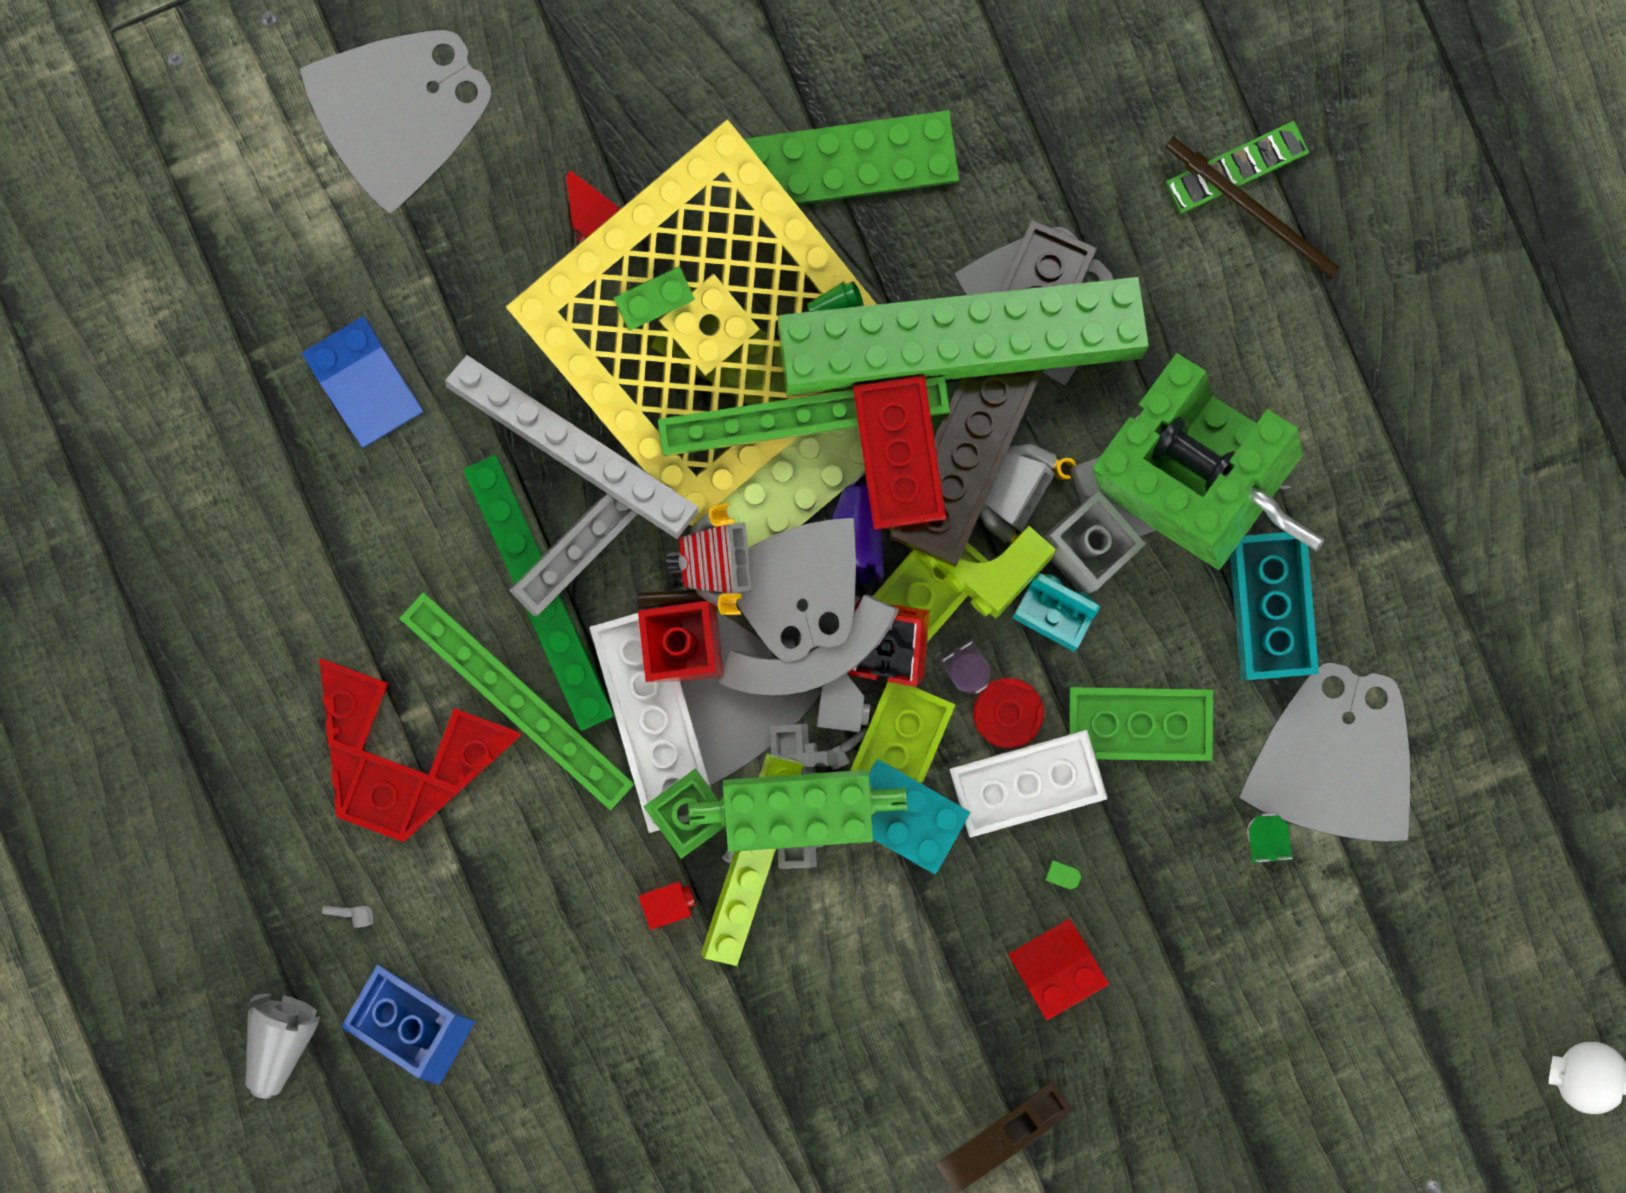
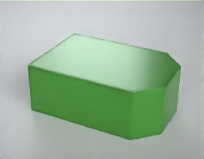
M1054 860L1051 861L1045 877L1046 881L1069 890L1078 887L1081 879L1078 869Z

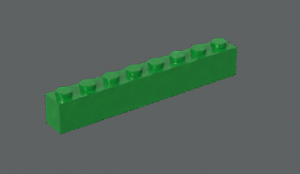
M493 455L464 468L463 472L515 585L544 554L500 457ZM561 592L537 616H533L526 609L580 731L615 717L610 700Z

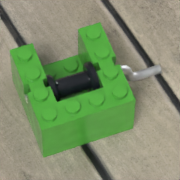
M1176 353L1139 403L1141 414L1136 419L1128 418L1093 466L1092 470L1101 493L1110 501L1217 570L1222 568L1263 510L1279 528L1313 550L1318 551L1324 539L1286 515L1272 498L1302 457L1298 428L1268 409L1259 421L1255 423L1212 396L1207 371Z

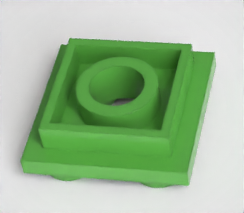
M696 768L643 806L681 859L725 827L722 823L690 826V824L683 823L678 817V809L685 803L719 801Z

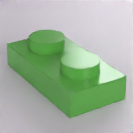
M680 267L671 269L613 297L629 331L695 300Z

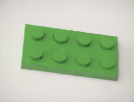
M1069 687L1068 735L1088 730L1096 759L1212 761L1213 690Z

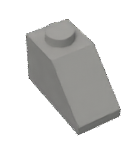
M847 674L822 686L817 727L860 732L861 725L868 726L870 704H864V695Z

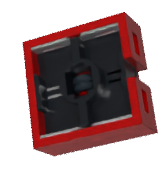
M860 599L859 602L854 606V613L857 610L862 599ZM889 604L899 609L891 628L880 644L856 668L848 672V675L874 680L879 676L889 677L888 682L917 687L925 674L930 610Z

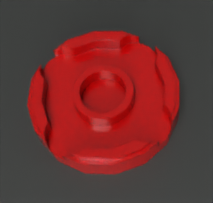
M1001 678L990 682L987 685L988 687L979 692L974 702L973 719L977 731L987 742L999 748H1016L1027 744L1038 734L1043 724L1044 707L1039 694L1030 684L1020 679Z

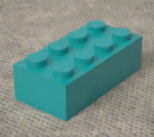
M1287 532L1244 536L1230 555L1241 680L1319 674L1308 546Z

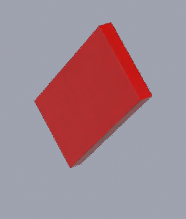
M925 375L854 385L853 394L874 530L946 520Z

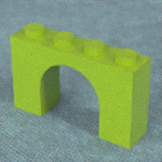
M1028 526L1002 555L988 562L974 563L960 558L957 566L953 567L922 552H919L917 555L928 567L932 569L935 566L938 567L946 575L944 580L955 591L959 593L962 590L965 591L973 599L971 604L977 611L984 616L990 614L997 619L1034 579L1037 573L1053 558L1056 549Z

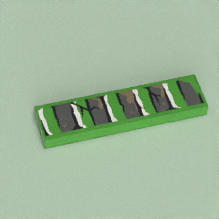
M1292 121L1208 161V164L1236 186L1240 187L1307 155L1309 151L1295 122ZM1189 171L1165 182L1180 215L1223 195L1221 191L1199 174L1194 176Z

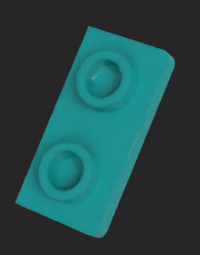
M1037 573L1030 582L1012 618L1075 652L1092 619L1098 613L1100 606L1094 603L1093 598L1088 594L1080 591L1074 592L1063 586L1062 582L1055 576Z

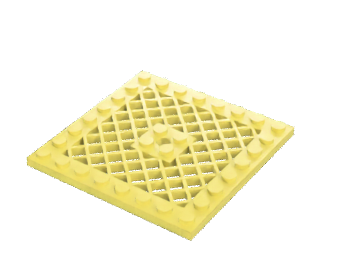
M725 120L505 307L643 471L698 506V513L689 524L692 527L709 512V508L712 505L720 504L797 437L730 446L715 459H713L714 449H710L706 452V461L688 460L689 453L681 454V458L678 454L663 456L659 427L657 430L642 412L660 413L659 419L666 418L667 414L688 415L708 412L692 410L694 390L712 392L710 411L718 410L719 392L737 394L736 407L743 406L744 394L762 396L761 403H768L769 396L785 398L784 400L828 394L819 393L786 397V392L769 391L771 371L783 372V367L772 366L773 346H780V341H774L775 322L779 320V315H776L778 295L795 297L794 313H801L803 297L816 299L842 281L846 284L854 281L861 293L864 306L877 304L728 120ZM720 173H723L729 182L712 180ZM712 186L730 188L728 208L710 206ZM704 188L703 206L685 204ZM737 192L752 210L735 209ZM684 209L702 211L701 231L683 230ZM677 211L675 229L658 227ZM709 212L727 213L726 234L708 232ZM735 214L752 216L751 236L733 234ZM759 219L775 238L758 237ZM657 233L675 234L673 255L655 253ZM649 235L648 252L630 251ZM682 235L700 237L698 257L680 255ZM707 237L725 239L723 259L706 258ZM732 240L750 241L748 262L731 260ZM757 242L775 244L773 264L756 262ZM782 247L797 266L781 265ZM629 256L648 257L646 278L627 276ZM622 257L621 276L603 274ZM655 258L673 260L672 269L679 267L680 260L698 262L696 282H687L689 287L695 288L691 291L695 300L664 314L658 319L666 331L648 330L649 322L643 324L642 329L635 328L629 331L623 327L624 320L619 310L617 312L616 327L598 325L599 305L616 306L615 301L600 300L601 279L620 281L619 294L626 291L627 282L644 283L653 278ZM705 263L723 264L721 282L715 274H711L704 280ZM730 265L748 267L746 287L729 286ZM755 267L773 269L771 289L753 288ZM780 270L797 271L796 292L778 290ZM805 276L820 294L803 292ZM595 280L593 299L575 297ZM729 291L746 292L744 310ZM753 293L770 294L769 315L751 313ZM574 303L593 304L591 324L572 323ZM567 304L565 321L558 311ZM707 314L714 315L718 321V328L711 335L703 334L699 328L701 318ZM751 318L768 320L766 340L750 338L760 330ZM572 328L590 330L589 348ZM597 331L616 332L614 352L596 351ZM623 333L641 334L639 354L621 353ZM648 335L666 336L665 356L646 355ZM673 339L689 359L672 357ZM748 344L766 345L764 365L747 364ZM741 346L739 363L723 362L724 359ZM595 356L614 358L612 376ZM621 358L639 360L637 380L619 378ZM646 361L664 362L662 382L644 380ZM671 363L689 364L687 384L669 382ZM696 367L704 376L714 369L712 386L695 385ZM721 367L739 368L737 388L720 387ZM746 369L764 371L762 390L745 389ZM619 384L637 385L635 403ZM644 386L662 387L660 407L642 406ZM669 388L687 390L685 409L667 408ZM688 466L704 468L695 475Z

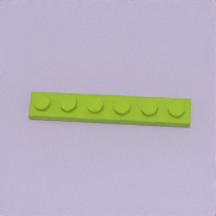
M767 753L759 777L800 775L804 765L796 760ZM776 849L734 852L701 951L704 959L734 966L738 965Z

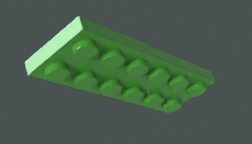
M949 110L744 139L796 205L959 182Z

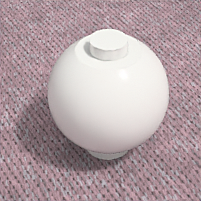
M1579 1043L1571 1047L1563 1057H1552L1548 1084L1558 1086L1562 1098L1574 1109L1587 1114L1606 1113L1616 1108L1622 1101V1095H1626V1062L1615 1049L1604 1043Z

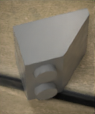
M1100 490L1075 508L1043 536L1056 549L1051 559L1052 563L1077 591L1086 594L1098 590L1145 545V542Z

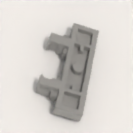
M808 724L769 726L771 754L801 762L804 765L801 774L816 773V766L837 765L836 751L817 752L816 743H809ZM823 845L777 849L779 869L817 867L816 847H823Z

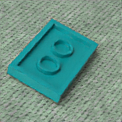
M876 759L869 771V786L873 787V790L905 787L907 811L875 812V816H871L873 840L936 875L971 812L881 760Z

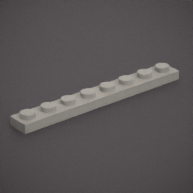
M468 355L465 356L445 380L448 389L674 538L678 539L697 515L698 506Z

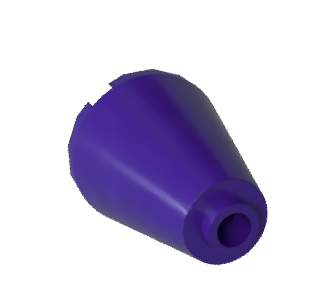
M856 482L852 486L844 488L831 520L854 518L856 549L855 583L869 584L870 577H876L878 583L882 581L884 576L882 530H874L867 483Z

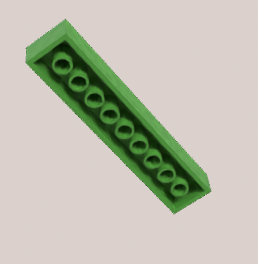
M1138 277L779 315L778 320L786 397L853 390L854 385L925 375V379L945 376V380L1136 360L1143 359L1149 347Z

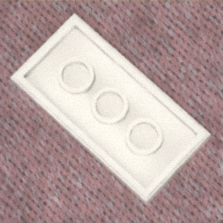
M1088 730L950 769L960 806L971 812L965 822L970 838L1108 798Z

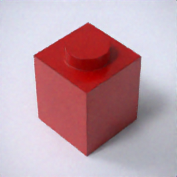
M681 880L646 891L638 896L650 930L690 917L692 915L691 907L696 906L690 885L683 887Z

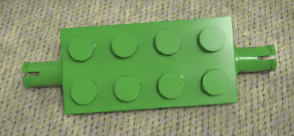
M868 770L723 780L724 797H721V801L688 802L690 826L710 823H722L723 826H726L728 852L873 842L871 816H875V812L907 811L906 788L873 790V787L869 786Z

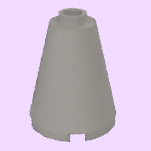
M272 994L255 995L250 999L247 1019L245 1085L251 1090L252 1095L262 1099H269L281 1092L317 1029L320 1016L315 1017L317 1010L304 1001L284 995L282 1001L270 1000Z

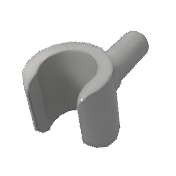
M862 728L860 732L856 733L847 742L829 750L837 752V765L830 766L832 770L850 763L845 752L851 750L863 740L867 731L865 728Z
M323 906L322 914L352 917L353 928L365 927L374 923L372 910L369 906L353 908Z

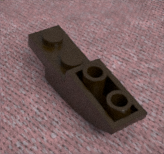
M1051 1081L935 1163L934 1166L951 1191L959 1193L1049 1131L1048 1129L1072 1113L1074 1109L1056 1083Z

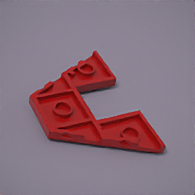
M319 659L324 693L323 704L327 719V739L332 764V783L335 790L336 817L401 842L409 839L522 734V732L454 708L430 773L411 768L364 750L389 683L329 660Z

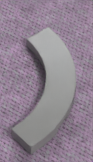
M864 595L854 613L849 637L843 644L830 649L820 646L808 652L805 658L794 662L760 658L737 650H730L723 668L724 676L719 678L718 683L734 690L759 695H788L824 686L856 668L880 644L891 628L899 609L870 595Z

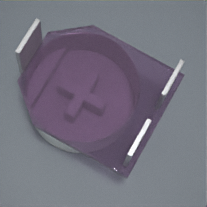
M972 639L939 659L958 690L973 694L988 687L991 668Z

